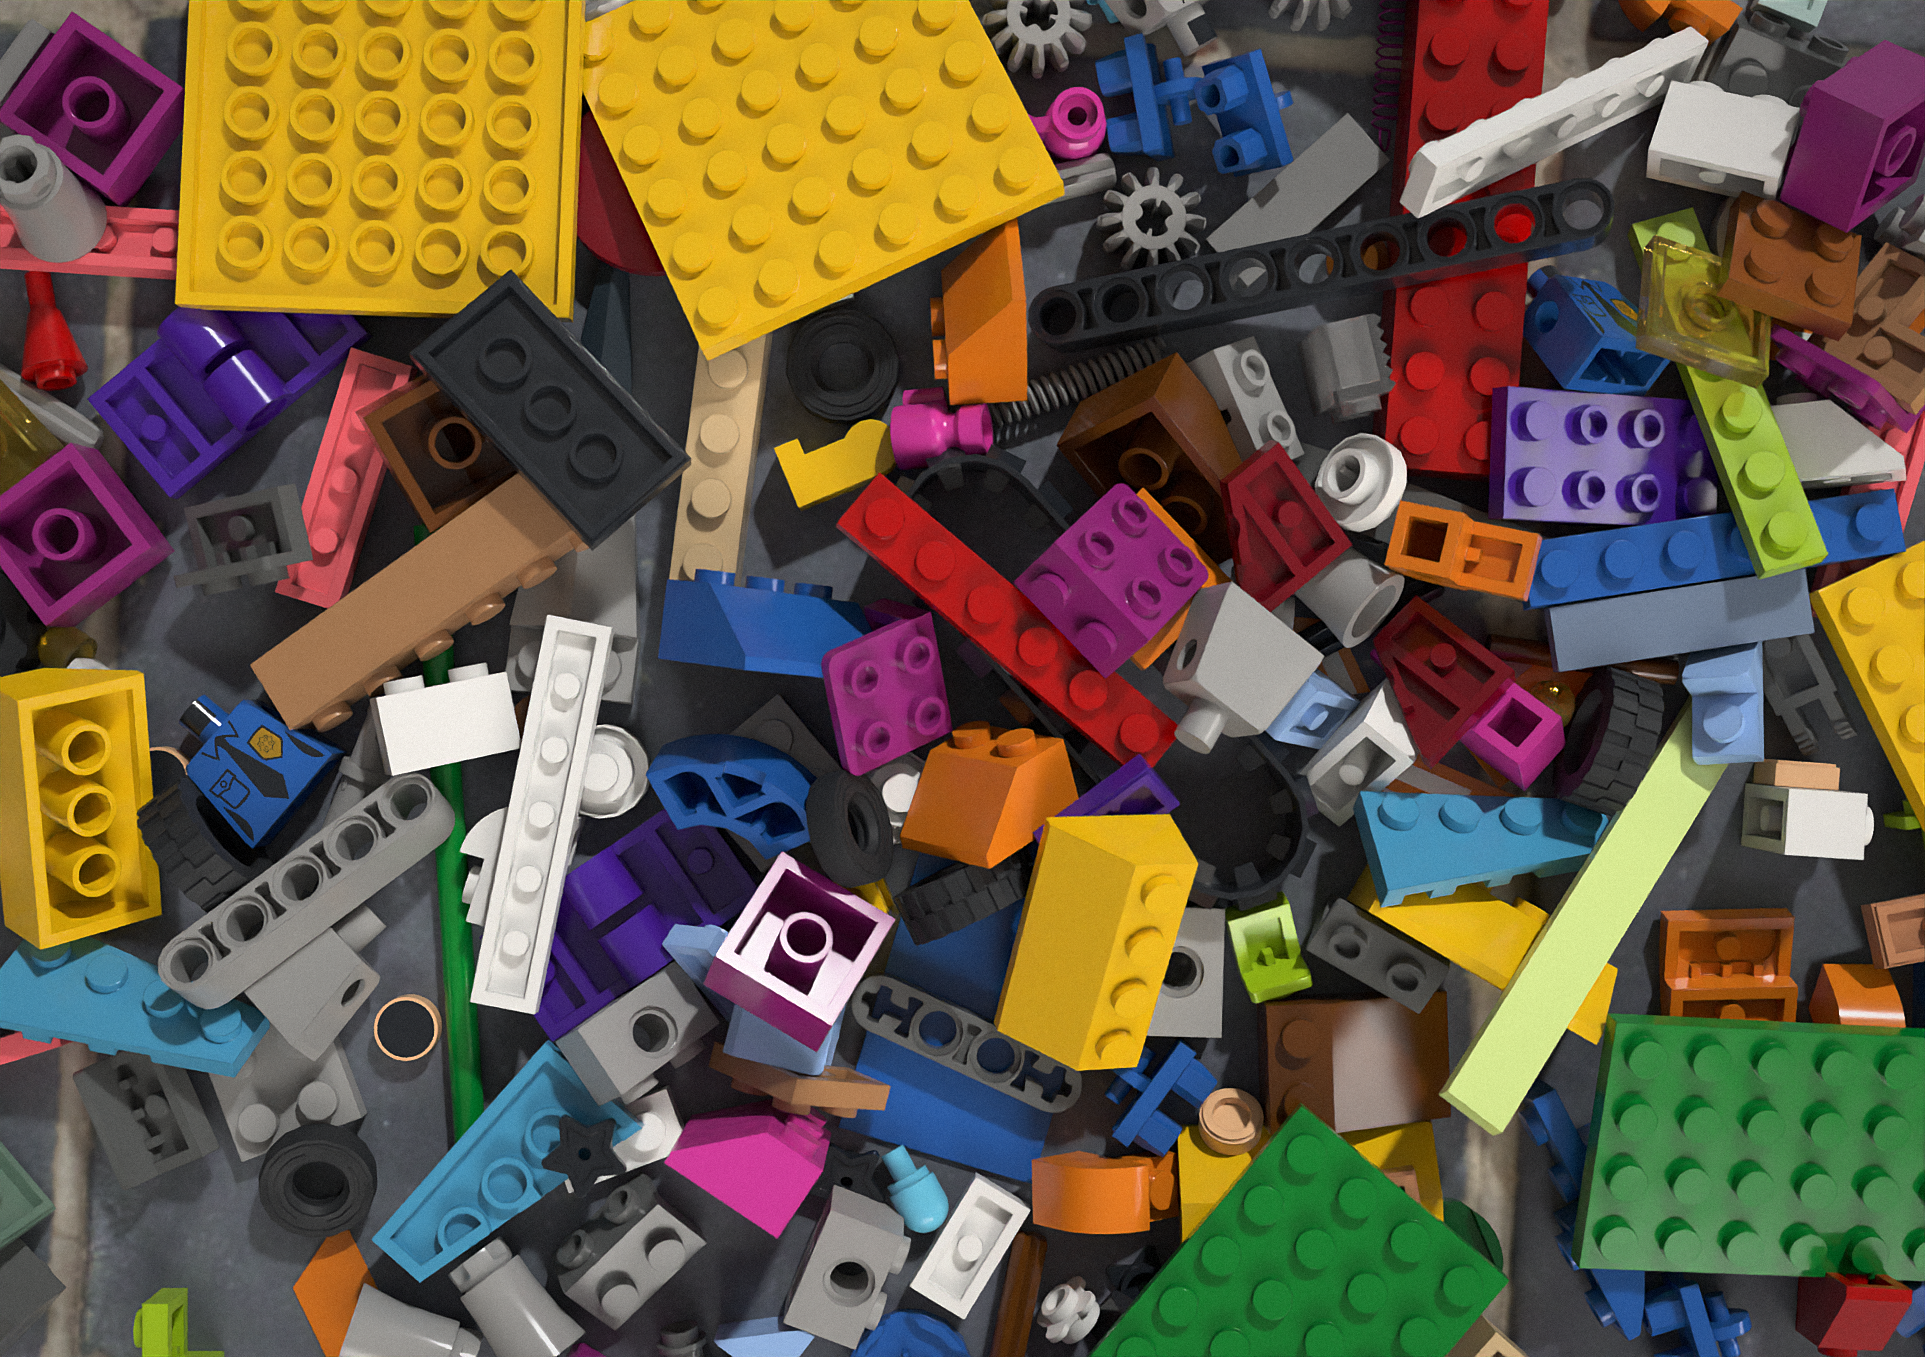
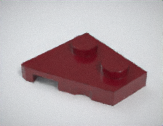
M1269 440L1219 481L1237 586L1269 612L1276 609L1353 545L1284 448L1277 441Z
M1417 595L1373 639L1376 654L1421 759L1430 769L1439 762L1516 681L1514 669Z

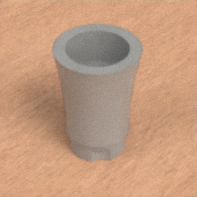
M16 134L2 139L0 143V204L12 220L24 248L33 256L54 263L73 261L89 253L101 240L107 224L106 208L99 194L76 178L51 149L36 143L32 137Z
M1349 547L1294 594L1326 624L1344 647L1351 648L1368 638L1387 618L1403 591L1405 580L1402 575Z
M501 1236L448 1274L458 1290L464 1293L460 1300L477 1322L496 1357H556L585 1333L536 1280L521 1257L516 1255L512 1258L513 1254Z
M364 1283L339 1357H477L483 1333L474 1329L459 1328L460 1321L412 1306Z

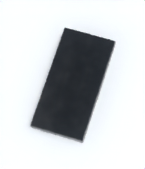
M511 269L410 352L411 360L592 551L691 466V458Z

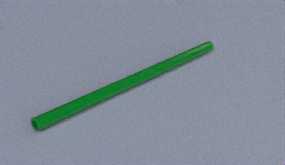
M422 525L413 526L414 545H418L440 528L430 533ZM454 643L438 656L422 661L425 688L450 683L448 670L455 669ZM461 761L429 768L430 781L451 804L455 813V825L451 835L435 848L454 1145L484 1112L477 1003L470 1002L475 979L472 923L467 922L466 918L471 904L462 902L463 890L469 875L468 854L459 852L466 838Z

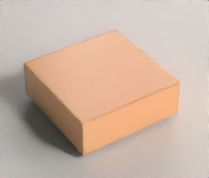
M1764 759V762L1754 763L1753 783L1839 790L1840 768H1837L1836 764Z

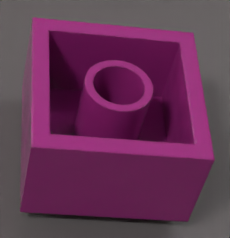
M72 11L1 107L0 122L13 134L30 136L36 143L51 149L74 176L118 206L127 207L183 130L185 89Z
M1883 40L1861 56L1852 57L1843 68L1825 80L1816 81L1807 91L1800 106V116L1804 120L1798 139L1793 143L1788 153L1784 168L1787 176L1779 199L1847 233L1916 182L1925 157V57L1887 40Z
M71 442L0 496V567L45 626L74 628L175 552L99 450Z
M781 852L714 956L703 985L813 1051L818 1052L896 919L786 853Z

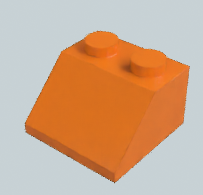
M1016 217L986 231L942 269V297L930 298L932 336H945V339L933 340L935 379H948L949 405L1028 401L1026 294L1018 219Z
M973 721L957 727L952 732V738L929 751L899 837L902 847L905 849L988 869L992 868L1035 840L1033 832L1045 824L1046 817L1056 816L1079 799L1064 739L1034 734V731L1028 728L1010 730L993 727L987 721Z

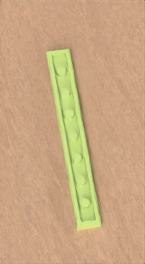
M1691 694L1656 748L1648 765L1647 773L1644 779L1641 780L1637 792L1626 803V807L1621 811H1617L1439 1093L1442 1098L1492 1136L1503 1133L1728 764L1697 765L1692 758Z

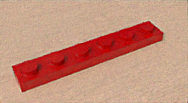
M881 473L874 478L836 523V527L1120 767L1140 754L1153 768L1176 740L1174 732L1178 727L1177 723L1115 671L1105 679L1028 597Z

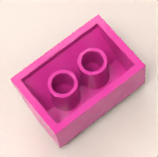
M773 1099L691 1115L664 1163L778 1239L823 1172L832 1134L823 1127L827 1119L813 1107H811L809 1115H799L779 1110L772 1106Z

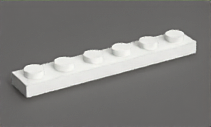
M1691 26L1664 39L1656 38L1636 52L1622 58H1612L1601 68L1577 79L1574 77L1569 78L1557 88L1533 99L1525 98L1519 101L1513 108L1487 120L1479 119L1457 134L1439 142L1431 141L1425 144L1410 162V176L1400 203L1414 216L1420 218L1664 102L1671 80L1686 84L1690 83L1709 41Z
M547 615L470 1002L534 1015L539 1011L615 632L613 627Z

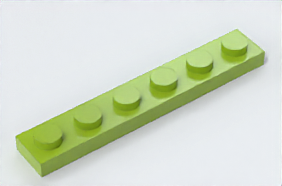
M1693 207L1632 224L1627 237L1663 331L1680 346L1673 357L1758 580L1821 563L1828 556L1827 549L1730 301L1716 295L1719 273Z

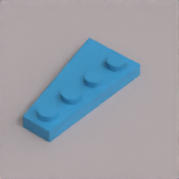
M1360 791L1353 806L1381 908L1401 904L1405 895L1426 892L1429 898L1454 894L1457 886L1483 881L1485 886L1489 888L1509 884L1513 875L1533 872L1537 877L1542 878L1579 871L1609 824L1604 814L1556 798Z
M89 936L42 950L24 939L0 968V1028L21 1031L23 1039L51 1044L53 1038L86 1043L88 1044L89 1051L116 1056L118 1050L150 1055L151 1062L236 1077L270 1028L269 1020L259 1009L235 999L213 1009H203L193 1005L170 989L161 980L157 965Z
M548 1040L371 1240L417 1281L422 1282L568 1179L567 1174L544 1169L541 1164L542 1159L560 1144L559 1118L562 1115L567 1114L584 1125H593L608 1118L615 1119L616 1128L612 1141L613 1147L642 1129L645 1124L616 1099L598 1106L562 1051ZM582 1148L579 1150V1156L581 1159L587 1160L590 1158L591 1152L587 1148Z

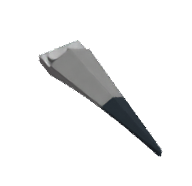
M601 260L580 342L633 397L630 273L610 266ZM636 514L593 551L590 548L582 552H576L572 549L554 562L557 570L548 579L528 589H524L522 585L518 588L509 624L511 625L506 665L509 687L512 693H532L547 615H553L615 628L601 702L634 705L641 647Z

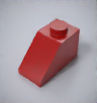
M1826 1272V1277L1799 1276L1795 1330L1817 1346L1819 1353L1830 1357H1857L1858 1350L1882 1351L1912 1304V1290L1889 1275L1876 1274L1875 1279H1868L1869 1274L1847 1273L1846 1277L1839 1273Z

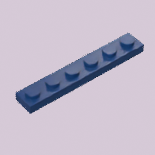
M1894 488L1808 501L1828 556L1821 563L1800 569L1887 557L1906 552ZM1733 512L1542 540L1527 602L1522 601V605L1525 611L1757 575Z

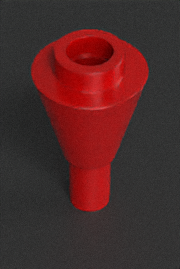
M29 271L24 275L30 312L27 315L21 377L26 381L36 383L37 387L42 390L54 391L72 387L77 383L76 378L87 372L88 366L61 310L57 308L51 273Z

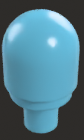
M903 1144L883 1155L881 1158L895 1181L887 1186L891 1194L889 1199L896 1211L904 1218V1224L909 1229L919 1233H928L939 1228L947 1218L949 1203L933 1171L929 1172L926 1165L916 1168Z

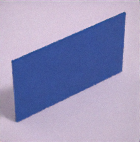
M1036 839L1026 845L1034 863L1039 847ZM920 852L910 886L958 861ZM1026 896L961 930L915 946L902 917H900L884 972L900 977L994 1021ZM881 985L871 1016L879 1019L884 1010L893 1012L902 1017V1022L896 1030L905 1034L909 1033L911 1016L922 1001L909 997L908 1009H904L890 1000L892 989ZM941 1011L930 1012L924 1016L919 1026L920 1035L923 1040L934 1046H942L949 1043L955 1036L957 1029L953 1018ZM867 1030L855 1071L891 1086L885 1111L858 1109L855 1118L841 1117L839 1128L893 1144H903L904 1147L1032 1184V1159H1037L1041 1156L1053 1113L1037 1109ZM990 1038L978 1048L977 1060L981 1067L989 1072H1002L1013 1062L1014 1050L1010 1043L1004 1039ZM1026 1050L1022 1070L1012 1083L1022 1087L1024 1085V1076L1027 1074L1038 1079L1043 1085L1042 1095L1051 1098L1055 1090H1060L1064 1068L1055 1066L1050 1074L1032 1068L1031 1061L1037 1054Z

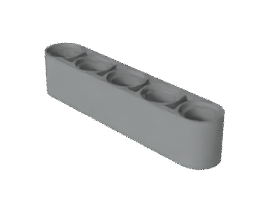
M410 772L402 773L390 779L173 938L163 948L158 959V972L161 980L170 989L197 1007L213 1009L228 1003L441 845L451 835L455 825V813L451 804L424 775ZM428 802L425 811L420 816L407 820L410 811L415 806ZM373 842V846L366 856L354 860L357 850L362 845ZM319 881L316 891L310 897L300 900L303 890L309 884ZM264 921L261 932L255 938L246 941L249 930L255 924ZM208 961L205 973L199 979L192 982L195 970L201 964Z

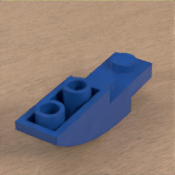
M1537 1079L1533 1082L1522 1100L1526 1109L1518 1112V1115L1533 1143L1537 1147L1545 1143L1555 1162V1165L1548 1168L1547 1171L1558 1193L1566 1203L1574 1200L1573 1203L1557 1210L1553 1215L1562 1230V1233L1554 1237L1555 1242L1569 1267L1576 1271L1580 1268L1571 1258V1249L1591 1123L1576 1130L1556 1089L1541 1079ZM1582 1268L1592 1288L1583 1294L1599 1324L1603 1328L1611 1324L1628 1341L1639 1336L1644 1309L1645 1271Z

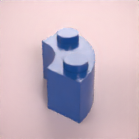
M728 734L689 736L663 744L645 774L677 830L698 825L727 828L749 840L765 860L811 841L807 828L806 802L809 788L817 777L793 757L773 746L750 738Z

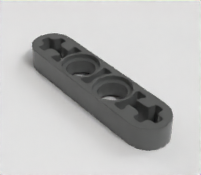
M886 972L870 973L859 981L853 992L851 1000L853 1016L858 1024L872 1033L1042 1111L1050 1113L1063 1112L1072 1107L1080 1097L1083 1086L1080 1071L997 1031L994 1021ZM881 985L892 989L890 1000L904 1009H908L909 997L922 1001L911 1016L909 1033L905 1034L896 1030L902 1022V1017L893 1012L884 1010L879 1019L868 1014L870 1003L862 999L863 994L866 991L876 994ZM930 1012H945L955 1021L956 1033L949 1043L942 1046H934L923 1040L920 1035L919 1026L924 1016ZM990 1038L1004 1039L1010 1043L1014 1050L1013 1062L1002 1072H989L982 1068L977 1060L978 1048ZM1029 1050L1037 1054L1031 1061V1067L1043 1073L1050 1074L1055 1066L1063 1067V1077L1070 1085L1069 1089L1066 1092L1055 1090L1051 1098L1042 1095V1083L1027 1074L1024 1076V1085L1022 1087L1012 1083L1022 1070L1025 1051Z

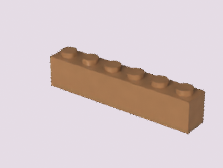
M517 473L255 660L250 666L290 730L317 729L319 733L329 731L352 716L353 712L350 706L367 694L369 697H375L385 693L383 683L403 679L400 671L418 658L420 661H427L443 653L454 643L451 635L469 622L472 625H478L494 617L504 609L506 604L502 599L521 585L524 589H528L540 584L556 572L555 561L572 549L576 552H582L589 549V547Z

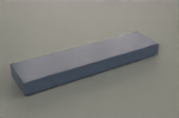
M1797 569L1758 580L1757 576L1544 608L1553 672H1564L1815 633L1805 569Z

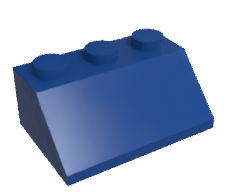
M695 569L694 582L667 579L658 659L824 678L821 661L828 651L869 634L873 630L858 603L832 599L833 587L795 583L794 594L784 593L785 580L746 576L745 588L734 586L735 573Z

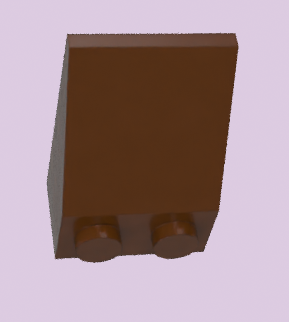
M1175 352L1080 401L1056 446L1097 496L1101 499L1118 483L1127 485L1135 494L1144 488L1217 565L1232 559L1219 481L1239 466L1242 460L1216 401L1180 355Z
M425 374L355 412L420 524L430 533L449 523L518 473Z
M1445 989L1436 990L1420 1014L1381 992L1297 994L1280 1000H1266L1256 1003L1260 1106L1264 1116L1263 1126L1271 1136L1300 1102L1337 1133L1451 1117V1104L1439 1095L1450 1077L1447 991Z

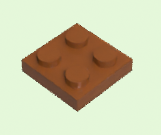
M1742 190L1730 207L1716 295L1839 342L1852 325L1862 236L1850 231L1846 233L1822 220L1790 209L1778 201L1767 200Z

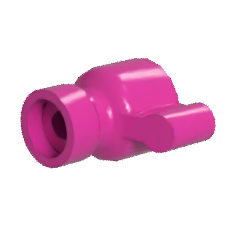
M1072 87L1063 91L1051 103L1045 116L1033 117L1029 115L1046 150L1053 158L1062 163L1096 155L1103 144L1107 126L1103 104L1100 98L1087 88Z
M943 386L905 390L903 392V405L893 408L890 421L892 450L895 461L901 470L928 468L925 458L937 457L951 447H958L965 451L966 455L978 454L986 456L991 444H993L992 419L986 403L962 405L956 413H950Z

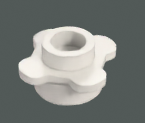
M1080 1276L1071 1278L1066 1284L1056 1286L1048 1293L1042 1303L1041 1310L1037 1316V1323L1042 1327H1047L1046 1338L1052 1343L1059 1342L1060 1340L1066 1344L1078 1342L1091 1331L1099 1317L1100 1307L1095 1301V1295L1091 1291L1084 1290L1086 1281Z

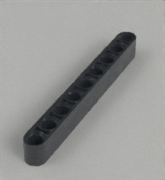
M1576 178L1445 205L1420 218H1417L1412 213H1406L1057 285L1041 291L1032 300L1028 309V322L1032 332L1052 349L1061 353H1075L1586 251L1599 246L1608 237L1613 225L1614 199L1610 190L1602 182L1592 178ZM1588 200L1600 208L1602 217L1591 228L1576 229L1565 221L1563 216L1565 209L1576 201ZM1511 214H1521L1528 217L1534 225L1532 234L1526 240L1519 243L1503 241L1496 234L1495 230L1498 223L1504 217ZM1443 228H1456L1466 235L1467 241L1464 248L1458 254L1442 257L1435 254L1429 248L1432 236ZM1379 241H1389L1400 248V255L1397 261L1385 270H1374L1364 264V256L1367 249ZM1315 254H1324L1331 257L1334 261L1333 270L1324 281L1309 284L1299 278L1301 265L1308 257ZM1251 267L1265 269L1268 272V282L1259 294L1252 297H1244L1237 294L1236 281L1244 270ZM1188 280L1201 282L1203 284V296L1195 307L1188 310L1174 308L1173 294L1181 283ZM1125 293L1137 294L1139 297V309L1136 315L1131 320L1123 323L1112 321L1110 313L1114 300ZM1062 306H1074L1076 310L1074 326L1065 334L1051 335L1049 320L1052 313Z

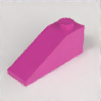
M1374 648L1370 653V657L1382 668ZM1513 683L1460 739L1476 756L1523 791L1532 784L1566 745L1562 717L1516 683Z

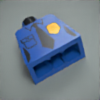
M1552 265L1541 267L1527 280L1526 294L1532 300V303L1525 311L1523 336L1564 389L1644 397L1680 348L1671 337L1615 287L1606 282L1564 276Z
M202 695L187 708L179 720V724L204 744L188 763L185 769L187 775L251 848L271 844L347 753L341 746L312 729L290 730L277 709L258 699L243 700L228 714L209 697Z

